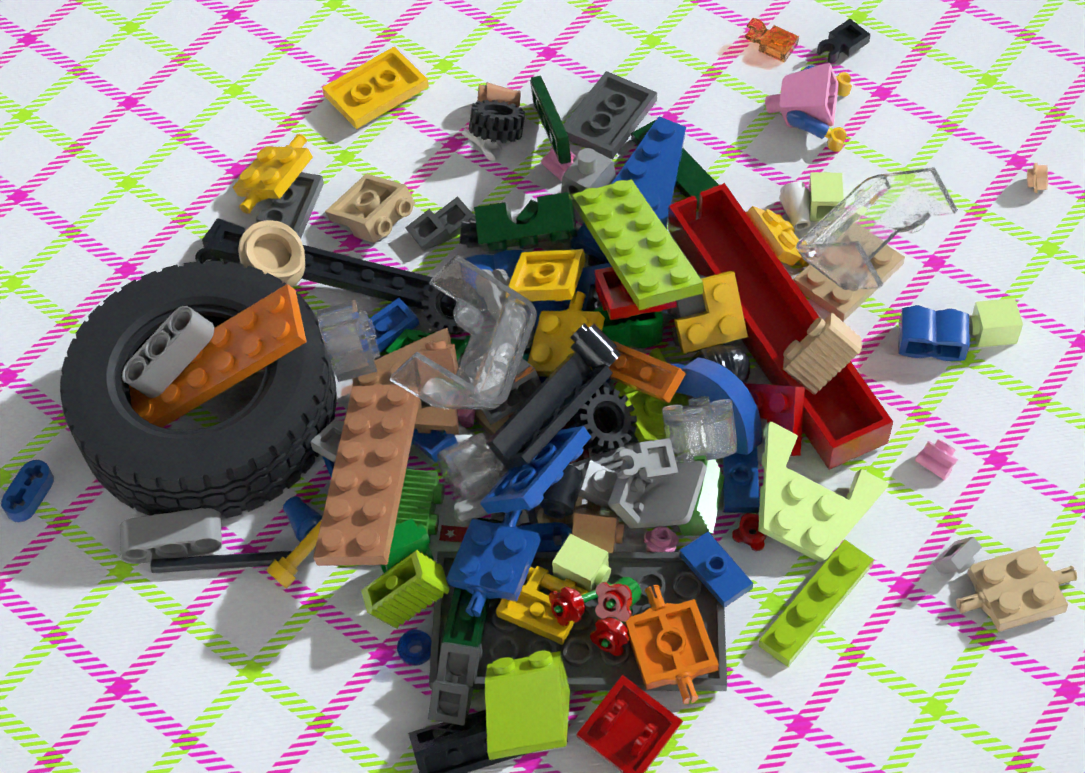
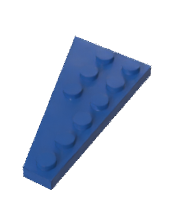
M659 116L611 184L620 180L632 179L667 230L668 206L672 204L686 127ZM583 223L577 231L578 236L571 239V248L574 250L583 249L584 254L592 255L600 261L609 263L589 229Z

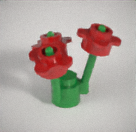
M622 577L614 584L601 582L595 590L580 595L577 590L566 586L559 593L557 591L550 592L549 601L551 603V611L557 622L564 627L569 624V621L579 622L585 610L584 603L598 598L595 612L601 619L595 623L597 629L591 632L590 639L603 651L619 656L623 652L622 645L627 644L629 641L628 630L623 623L633 614L632 606L641 599L642 592L639 584L634 579Z

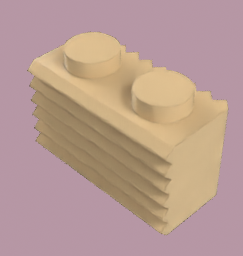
M834 313L828 315L824 320L821 317L816 319L808 328V335L801 342L793 341L783 354V370L813 395L818 390H821L832 377H835L862 350V338L855 331L851 330L849 326H846Z

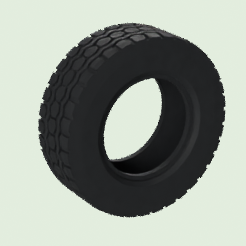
M200 261L184 263V266L178 267L177 264L165 267L158 273L153 271L141 276V279L138 281H131L121 287V291H115L103 301L104 304L102 306L98 305L89 314V320L82 323L76 332V339L73 338L68 347V357L64 358L60 379V396L65 420L81 454L96 479L115 498L117 497L119 501L132 509L135 508L138 512L149 516L209 508L220 512L221 517L225 516L227 519L241 515L242 511L248 510L250 512L259 508L267 500L269 502L284 493L283 490L286 487L290 489L301 479V474H306L315 463V456L319 457L320 454L313 451L311 441L335 419L337 391L335 376L320 323L312 309L297 292L296 295L307 342L264 367L265 373L262 383L252 400L234 416L219 424L188 431L170 430L151 424L132 409L129 385L122 379V371L126 363L179 307H190L213 323L215 328L287 283H282L279 278L268 272L266 275L263 274V270L251 266L245 268L243 264L232 262L223 264L222 261H206L205 264H201Z

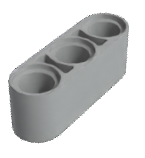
M188 306L179 307L126 363L122 371L123 381L149 398L159 396L212 339L214 334L213 323Z
M199 508L127 519L120 524V559L131 564L151 562V559L209 554L220 550L222 547L221 513L214 509Z

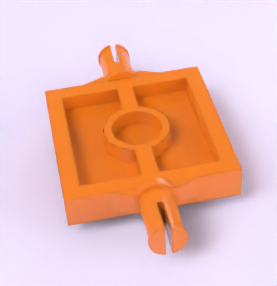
M653 585V591L651 586H649L644 591L651 608L642 614L631 616L624 622L645 688L650 690L668 684H677L683 704H689L690 699L694 703L698 700V695L692 680L697 676L718 671L719 666L696 600L693 599L679 604H665L659 585Z

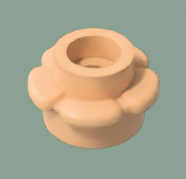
M1034 163L1033 169H1027L1028 188L1034 187L1035 193H1038V190H1048L1047 165Z

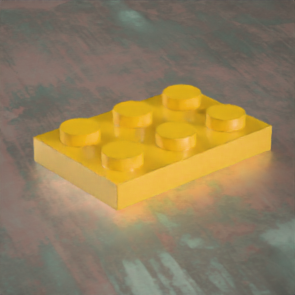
M392 47L323 86L322 90L323 95L358 129L427 89L429 85L428 79L396 47Z

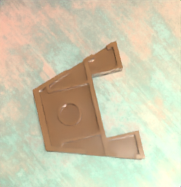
M448 328L437 331L352 370L353 386L418 384L420 388L417 353L421 348H426V342L445 340L446 345L451 344ZM420 396L414 428L418 430V433H431L433 429L445 430L446 434H459L458 413L455 402L422 408Z

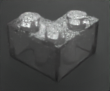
M356 299L317 310L319 329L338 382L377 372L375 358L380 357V352L375 339L377 336L372 319H369L367 311H362V308L359 309Z

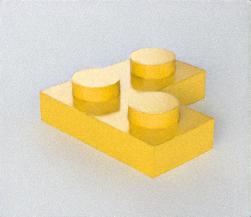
M729 271L701 278L703 281L702 295L706 311L674 319L681 352L688 353L748 337L735 272Z

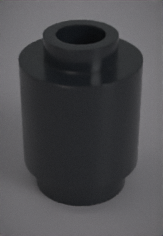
M584 323L570 337L574 341L570 348L574 352H578L592 370L606 365L609 367L621 355L615 349L617 345L594 323L590 327Z
M569 464L563 470V477L544 492V498L539 504L544 509V513L552 518L563 519L564 516L572 515L583 483L581 480L582 473L578 468Z

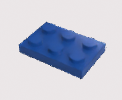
M584 426L560 430L528 465L509 469L480 502L481 506L488 514L498 512L509 513L514 510H531L542 502L544 492L563 477V470L566 466L583 453V446L591 438V435Z

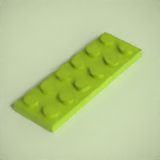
M632 179L620 180L610 185L588 188L582 192L572 194L575 209L639 310L703 294V281Z

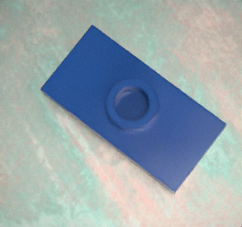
M757 447L748 455L723 451V476H725L723 482L724 513H759Z
M706 532L680 550L679 556L723 608L753 589V582L709 532Z

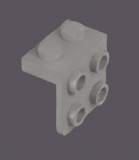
M628 446V449L634 451L633 446ZM623 460L619 472L628 469V464L625 460ZM702 461L676 463L679 473L673 476L641 481L638 471L626 479L617 477L608 505L630 528L686 524L692 517L707 467Z

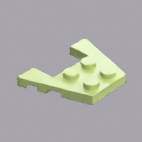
M770 421L763 429V437L766 439L765 452L762 454L764 479L763 486L760 488L758 531L821 563L842 542L886 490L889 483L861 469L855 473L848 495L844 498L788 469L786 465L798 435Z

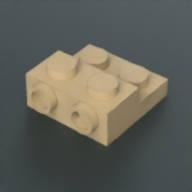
M365 174L333 203L325 213L330 221L350 227L354 237L375 243L382 237L388 236L392 231V226L398 220L411 214L415 202L405 184Z

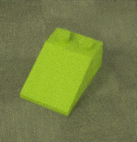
M545 650L538 651L529 657L519 659L504 657L487 665L485 702L489 760L567 746L570 688L561 651L552 653Z

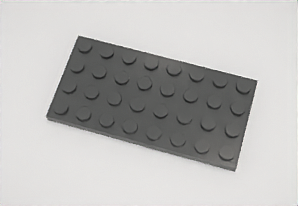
M437 551V564L440 563L443 567L446 578L458 551ZM536 552L531 567H543L549 571L548 574L553 576L552 561L558 552ZM680 552L608 553L611 574L607 582L614 584L622 577H630L641 588V599L632 606L633 614L631 616L642 614L651 608L644 590L651 586L653 591V585H659L665 604H679L693 599L696 600L719 666L718 671L697 676L692 680L695 691H727L725 610L679 556ZM449 586L448 594L444 593L442 598H439L437 602L434 601L429 673L430 689H432L433 682L437 680L441 642L455 588ZM542 588L541 590H539V592H542L546 595H549L550 592H552L546 588ZM493 598L490 601L480 644L481 651L474 690H485L488 664H492L494 661L504 657L519 659L545 650L550 653L561 651L570 690L610 691L623 674L643 691H679L677 684H668L646 690L630 640L627 644L622 645L623 652L619 656L603 651L591 641L590 634L592 631H596L595 623L601 619L595 612L598 598L584 604L585 610L581 620L576 623L574 622L563 645L497 617L496 609L502 598Z

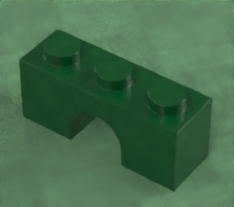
M563 192L537 197L538 213L534 220L527 224H516L512 221L511 209L506 202L474 207L478 244L484 251H488L489 254H496L506 251L508 247L520 246L521 249H531L538 247L539 242L551 241L552 244L569 242L570 237L578 236L573 199L570 193Z

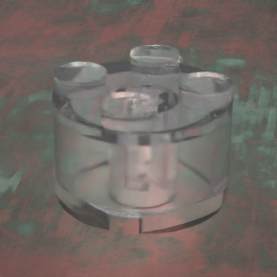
M699 396L689 399V405L686 406L670 405L662 408L666 439L670 438L676 462H695L694 456H706L707 461L729 456L737 451V434L732 400L724 399L710 402L708 396Z
M483 433L473 435L446 447L437 454L445 483H449L454 492L451 495L455 503L490 492L502 478L498 471L503 469V465L486 445L487 440Z

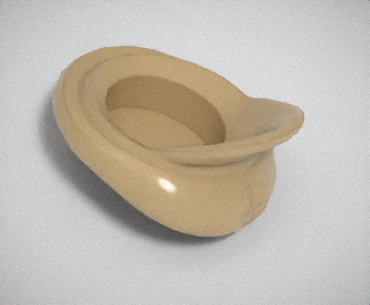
M266 220L252 224L241 236L238 252L240 263L245 268L251 266L263 270L265 275L268 272L292 288L301 280L305 271L304 247L300 237L291 227L279 221Z

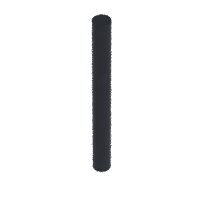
M292 550L151 559L150 567L152 573L270 566L275 559L277 561L282 557L286 559Z

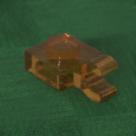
M752 18L747 24V28L750 30L745 35V38L750 42L760 44V52L785 63L798 45L800 36L773 25L768 30L765 24L757 18Z

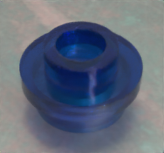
M413 629L407 631L401 636L397 644V652L400 659L412 666L424 664L431 658L432 639L426 632ZM415 645L422 647L419 652H410L411 647Z

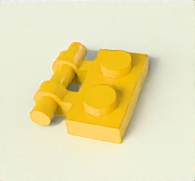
M752 206L746 212L781 262L793 266L799 261L802 267H807L813 262L812 257L809 255L808 246L804 241H799L794 234L795 228L789 221H785L780 214L776 215L769 209L764 211L755 206Z
M530 567L525 579L528 582L526 586L523 585L517 602L502 598L496 609L497 617L563 645L574 622L569 621L567 626H561L551 611L549 595L539 592V590L546 588L559 593L563 587L567 586L577 590L580 595L586 594L589 591L578 587L577 582L568 578L564 581L548 574L549 571L543 567Z

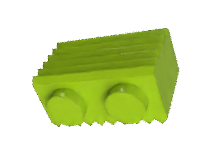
M416 550L365 586L361 593L368 614L398 629L400 624L404 625L405 620L409 621L412 617H415L416 613H420L421 609H426L427 605L431 606L433 601L437 602L439 598L443 597L444 593L448 594L449 586L440 563L437 564L436 561Z

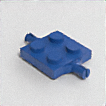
M522 510L506 513L502 523L471 519L446 578L449 586L465 589L472 594L465 610L471 616L480 617L486 599L503 598L516 602L518 600L541 541L539 533L516 527Z

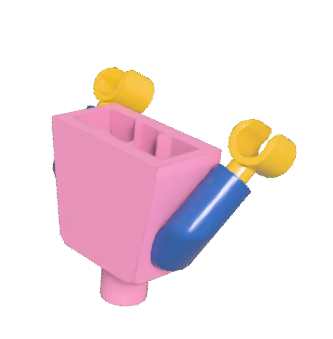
M830 63L819 66L810 65L799 72L786 75L782 79L780 94L766 96L765 105L769 114L781 112L787 126L807 131L820 139L828 138V148L834 152H839L843 148V142L847 136L846 131L841 127L830 130L829 126H834L837 95L845 97L850 94L852 88L850 84L851 77L846 72L835 76Z

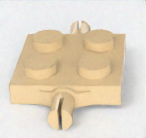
M1036 546L973 564L968 568L967 574L975 587V594L957 598L956 604L961 614L981 608L991 617L997 631H1004L1065 613L1068 603L1059 589V585L1076 581L1077 572L1073 566L1052 571L1045 564Z

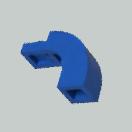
M699 357L686 366L683 364H671L679 367L686 373L675 393L690 395L703 403L709 410L715 424L716 450L748 455L762 443V426L757 405L747 387L735 374L714 361Z

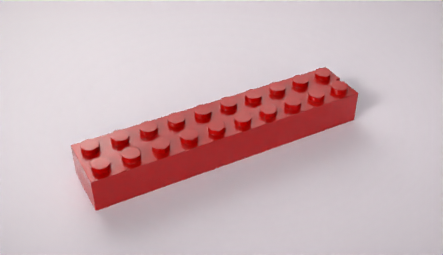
M723 183L699 193V219H696L697 199L694 195L669 205L668 230L695 271L705 277L729 271L735 272L748 337L741 340L772 385L803 387L783 370V354L793 341L801 342L808 335V328L819 316L727 185ZM851 361L835 377H832L821 390H818L815 395L805 388L802 431L828 470L888 444L893 420Z

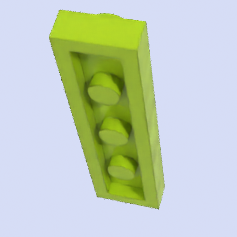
M844 539L761 637L759 647L789 667L873 566L874 559Z

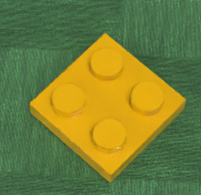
M584 250L522 252L506 290L509 302L572 300L586 261Z

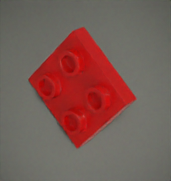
M622 674L578 731L576 737L622 773H646L683 724V721Z

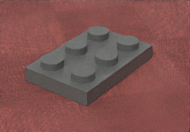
M606 71L564 123L569 141L585 148H591L613 159L631 136V133L634 132L657 102V92Z

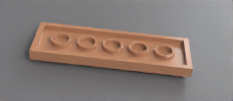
M418 384L352 386L313 556L317 566L388 564L421 396Z

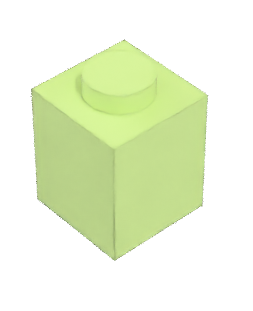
M811 172L808 188L810 191V221L841 222L844 204L842 173Z
M1009 298L976 302L972 315H969V334L975 336L977 347L1017 344L1023 322L1016 299Z
M572 534L568 536L552 561L553 576L564 581L566 578L575 581L578 587L589 592L595 590L601 582H607L611 574L608 552Z

